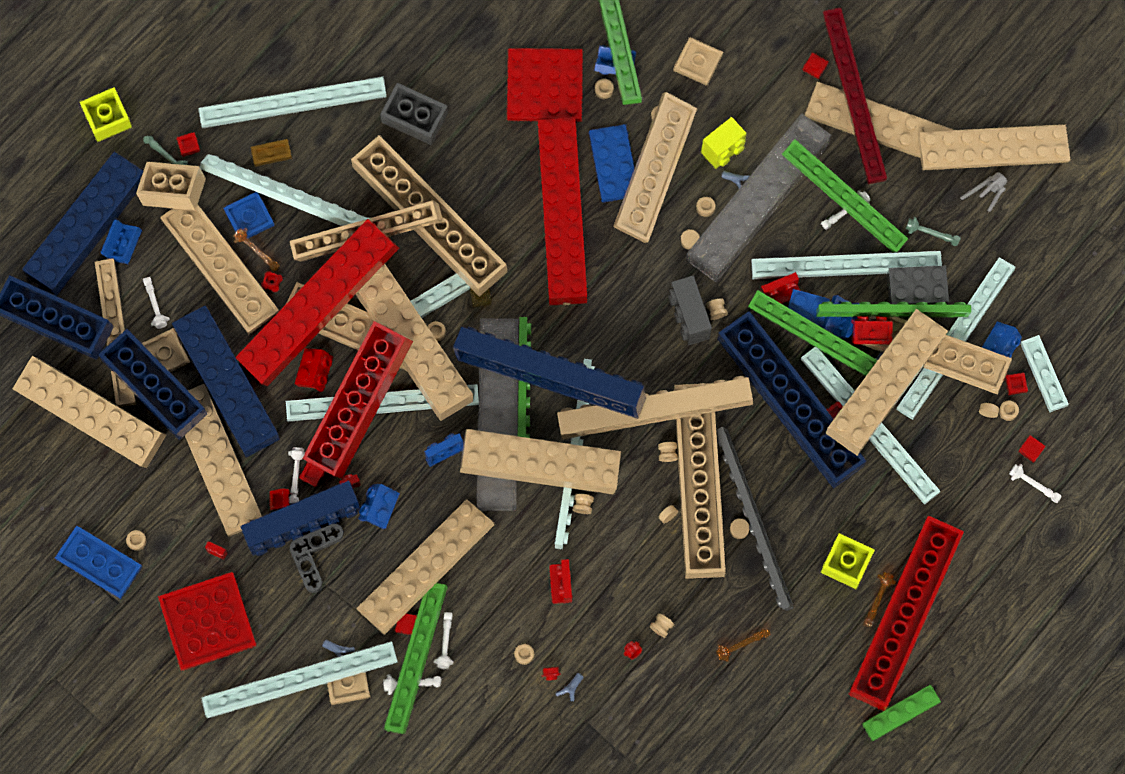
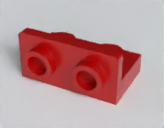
M796 272L761 286L760 292L781 304L790 301L793 289L800 291L798 286L799 277Z
M857 316V319H852L853 344H891L893 321L887 319V316H876V319H868L869 316Z
M569 559L561 560V564L549 566L553 604L572 602Z

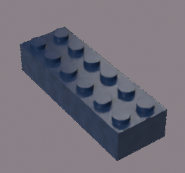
M10 275L0 292V316L96 360L114 328V325L109 320Z
M128 329L98 354L103 363L178 440L184 437L208 415L205 408Z
M346 481L240 527L252 555L260 556L267 553V550L272 547L280 548L286 544L285 542L291 539L294 541L303 537V534L322 529V526L337 524L341 518H351L358 514L357 512L360 511V507L350 482Z

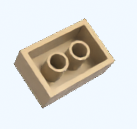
M147 162L136 194L143 206L196 210L206 178L199 166Z

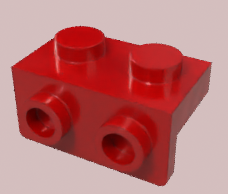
M305 348L294 384L298 387L315 388L323 392L333 356L324 350Z

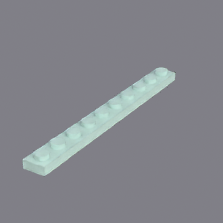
M379 77L199 108L201 126L206 128L386 97L384 79Z
M208 154L200 164V169L341 226L369 219L356 214L354 211H348L336 204L323 201L319 197H313L301 190L291 188L284 183L271 180L269 177L256 174L249 169L236 166L234 163L221 160L217 156Z
M941 251L752 259L751 265L752 279L783 278L795 272L798 277L887 274L889 268L942 266Z
M1000 257L998 258L967 304L971 305V314L968 317H958L947 333L948 336L967 341L1015 270V266ZM923 368L898 405L897 411L913 420L943 374Z
M814 347L802 356L801 360L831 396L844 407L855 391L823 353ZM881 423L869 440L925 505L938 495L940 490Z
M584 359L583 364L587 368L594 370L595 366H591L592 360ZM578 400L576 409L589 403ZM575 437L571 439V444L583 446V440L580 437ZM564 487L555 541L556 549H563V544L568 542L569 533L565 531L566 525H570L572 514L568 513L569 506L573 507L575 495H571L572 488Z
M477 384L467 385L473 393V402L467 406L479 405ZM419 389L386 393L376 414L432 408ZM334 397L286 401L287 421L324 418Z
M389 642L202 697L205 715L207 718L396 663L397 658L393 644Z

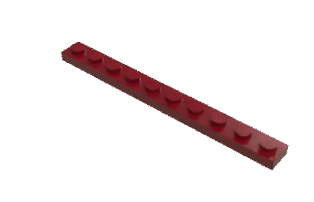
M836 8L823 11L825 26L868 184L886 181L887 176L842 9Z

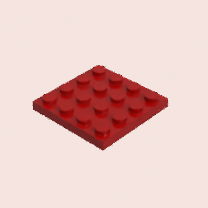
M508 48L507 121H538L561 118H575V121H582V49Z
M233 572L158 596L181 671L257 646Z

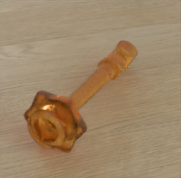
M239 228L233 235L235 238L233 242L244 241L275 272L280 265L275 261L273 262V259L247 239V228L244 230Z
M886 572L877 576L882 585L863 624L870 628L877 614L876 611L886 586L896 584V581L893 580L894 576Z
M763 628L760 632L729 648L719 644L717 645L716 654L720 661L728 662L730 652L754 641L757 642L763 637H769L770 631Z

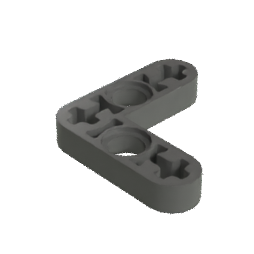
M338 524L326 526L295 539L290 544L292 557L303 583L310 593L319 592L323 585L311 554L336 544L343 539V529ZM333 529L340 531L337 538H334V536L327 537L328 542H326L322 534L326 532V536L332 534L331 530ZM313 537H321L322 543L319 546L312 545L311 540ZM305 540H308V544L311 549L308 550L306 546L302 548L301 553H298V551H293L296 549L295 545L299 544L300 547L306 545ZM304 561H309L312 566L310 570L303 571L301 564ZM312 574L314 581H319L316 584V588L308 586L311 582L307 575Z

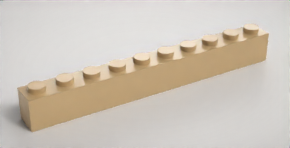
M738 376L726 382L725 380H717L713 382L714 384L709 385L700 383L693 388L679 387L671 392L662 390L658 391L655 395L649 396V394H646V400L639 419L590 404L582 405L579 409L574 410L572 408H565L561 412H557L562 440L753 405L749 378Z

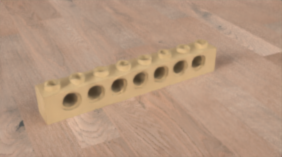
M435 201L369 218L388 237L443 222L439 203ZM366 220L291 240L290 245L294 259L301 262L336 252Z

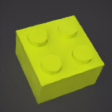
M115 88L80 102L97 142L132 127Z
M731 117L703 139L701 153L715 168H718L720 165L723 167L730 161L731 156L734 154L738 155L744 150L746 132Z
M839 533L821 573L857 589L874 549Z

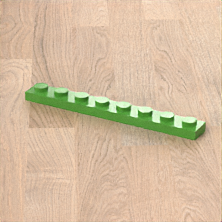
M599 0L623 105L641 103L642 97L619 0Z
M794 139L782 153L789 162L893 253H897L908 240L904 234L797 140Z
M758 290L748 306L751 310L864 376H867L878 361Z
M822 302L816 309V317H911L916 309L928 317H968L972 311L971 305H965L964 302H957L954 305H947L945 302H937L935 305H928L927 302H918L916 305H909L908 302H899L897 304H890L889 302H880L878 304H871L870 302H860L859 304H852L851 302H841L840 304Z
M520 317L519 346L527 345L531 347V342H527V335H531V323H527V317ZM519 381L518 437L530 438V434H526V427H530V415H526V408H530V397H526V390H530V384Z
M436 583L422 598L384 727L386 731L401 734L406 732L447 591V586L444 584Z

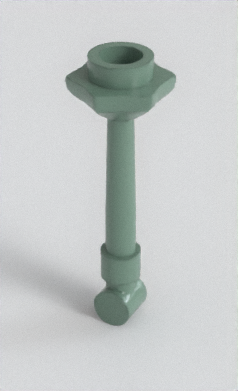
M152 136L144 137V143L150 144L154 150H157L172 164L187 165V161L177 162L159 146Z
M916 217L913 219L909 218L906 229L909 230V234L920 230L944 239V241L951 242L953 246H958L960 242V237L957 235L952 237V235L947 233L944 234L920 226Z

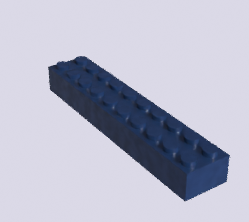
M750 311L718 333L717 340L745 376L749 378L752 385L833 489L865 466L866 460L861 453L858 456L826 434L829 425L834 419Z
M461 327L453 346L458 361L639 419L646 400L644 386L639 381L631 380L630 382L624 380L620 375L606 374L605 371L599 368L593 370L580 362L575 364L561 356H558V358L550 356V353L540 350V352L534 351L530 346H519L509 339L500 340L493 334H482L472 327H467V329Z

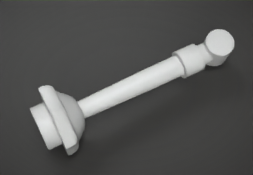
M857 191V194L869 204L871 200L869 195L865 191ZM843 209L836 215H832L828 220H824L821 225L827 230L831 227V224L836 223L838 219L848 212Z
M143 278L156 315L151 325L156 326L158 329L164 328L170 319L160 314L151 278Z
M293 448L292 451L288 452L295 460L290 491L291 496H289V503L292 504L299 502L297 497L299 464L305 454L303 448Z
M1015 464L1009 473L1011 480L1022 478L1043 492L1047 497H1051L1053 502H1059L1062 496L1059 493H1053L1051 489H1047L1023 474L1022 464H1019V466Z
M444 612L442 655L435 659L434 663L438 664V668L448 669L450 665L454 664L447 656L452 613Z
M387 675V679H384V691H388L389 695L392 694L398 683L395 682L391 675ZM439 676L433 679L425 678V680H420L419 686L434 685L439 687L441 686V678Z

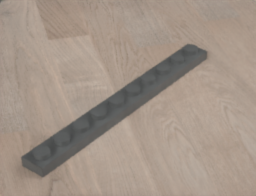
M721 427L716 430L717 443L720 447L722 446L724 451L722 454L726 464H729L731 469L729 471L730 478L737 485L735 491L739 500L742 499L744 507H742L743 513L750 520V532L753 536H756V548L759 553H762L764 558L762 561L763 567L766 572L769 571L771 577L769 583L778 595L776 602L783 610H791L794 608L729 431Z

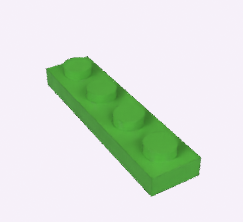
M929 685L864 722L862 725L873 742L939 704L941 701L932 686Z

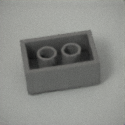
M397 83L380 114L381 122L432 145L448 115V106Z
M946 266L888 269L886 276L888 301L890 304L908 302L909 305H916L918 302H927L928 305H935L937 302H945L948 305Z
M694 276L671 282L668 299L670 305L675 307L676 312H674L676 322L681 324L682 329L680 333L683 341L686 340L689 346L710 339L712 327Z

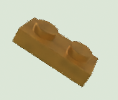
M287 139L251 147L255 167L292 159Z

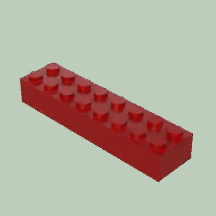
M376 321L372 323L302 459L333 476L343 478L413 343L412 340Z

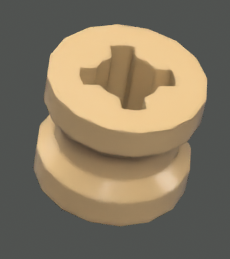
M715 299L706 303V308L710 312V320L720 319L728 315L727 310L724 309V299Z
M664 442L658 444V449L661 452L659 461L671 462L678 460V454H676L677 443Z
M575 494L574 500L576 504L573 506V511L581 514H591V503H593L594 497L586 494Z
M658 613L656 621L651 623L649 627L655 633L665 638L668 635L667 631L674 626V623Z

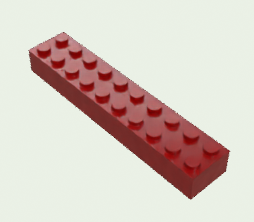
M575 118L538 120L549 305L587 303Z
M367 219L235 358L261 384L268 386L392 257L399 247L374 222Z
M927 516L848 695L882 711L886 710L964 531L931 516Z

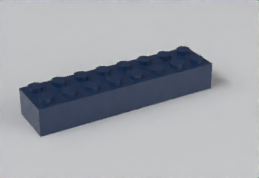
M113 152L22 270L25 276L54 296H57L112 226L113 221L119 217L136 195L143 171L116 152Z
M206 305L173 322L172 325L245 457L247 458L280 440L275 427Z

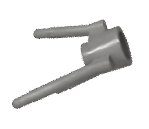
M997 172L993 177L989 176L984 182L961 196L960 199H965L987 185L988 187L980 194L981 198L990 190L993 192L997 191L988 208V212H991L1000 195L1005 191L1004 186L1007 184V180L1001 173Z

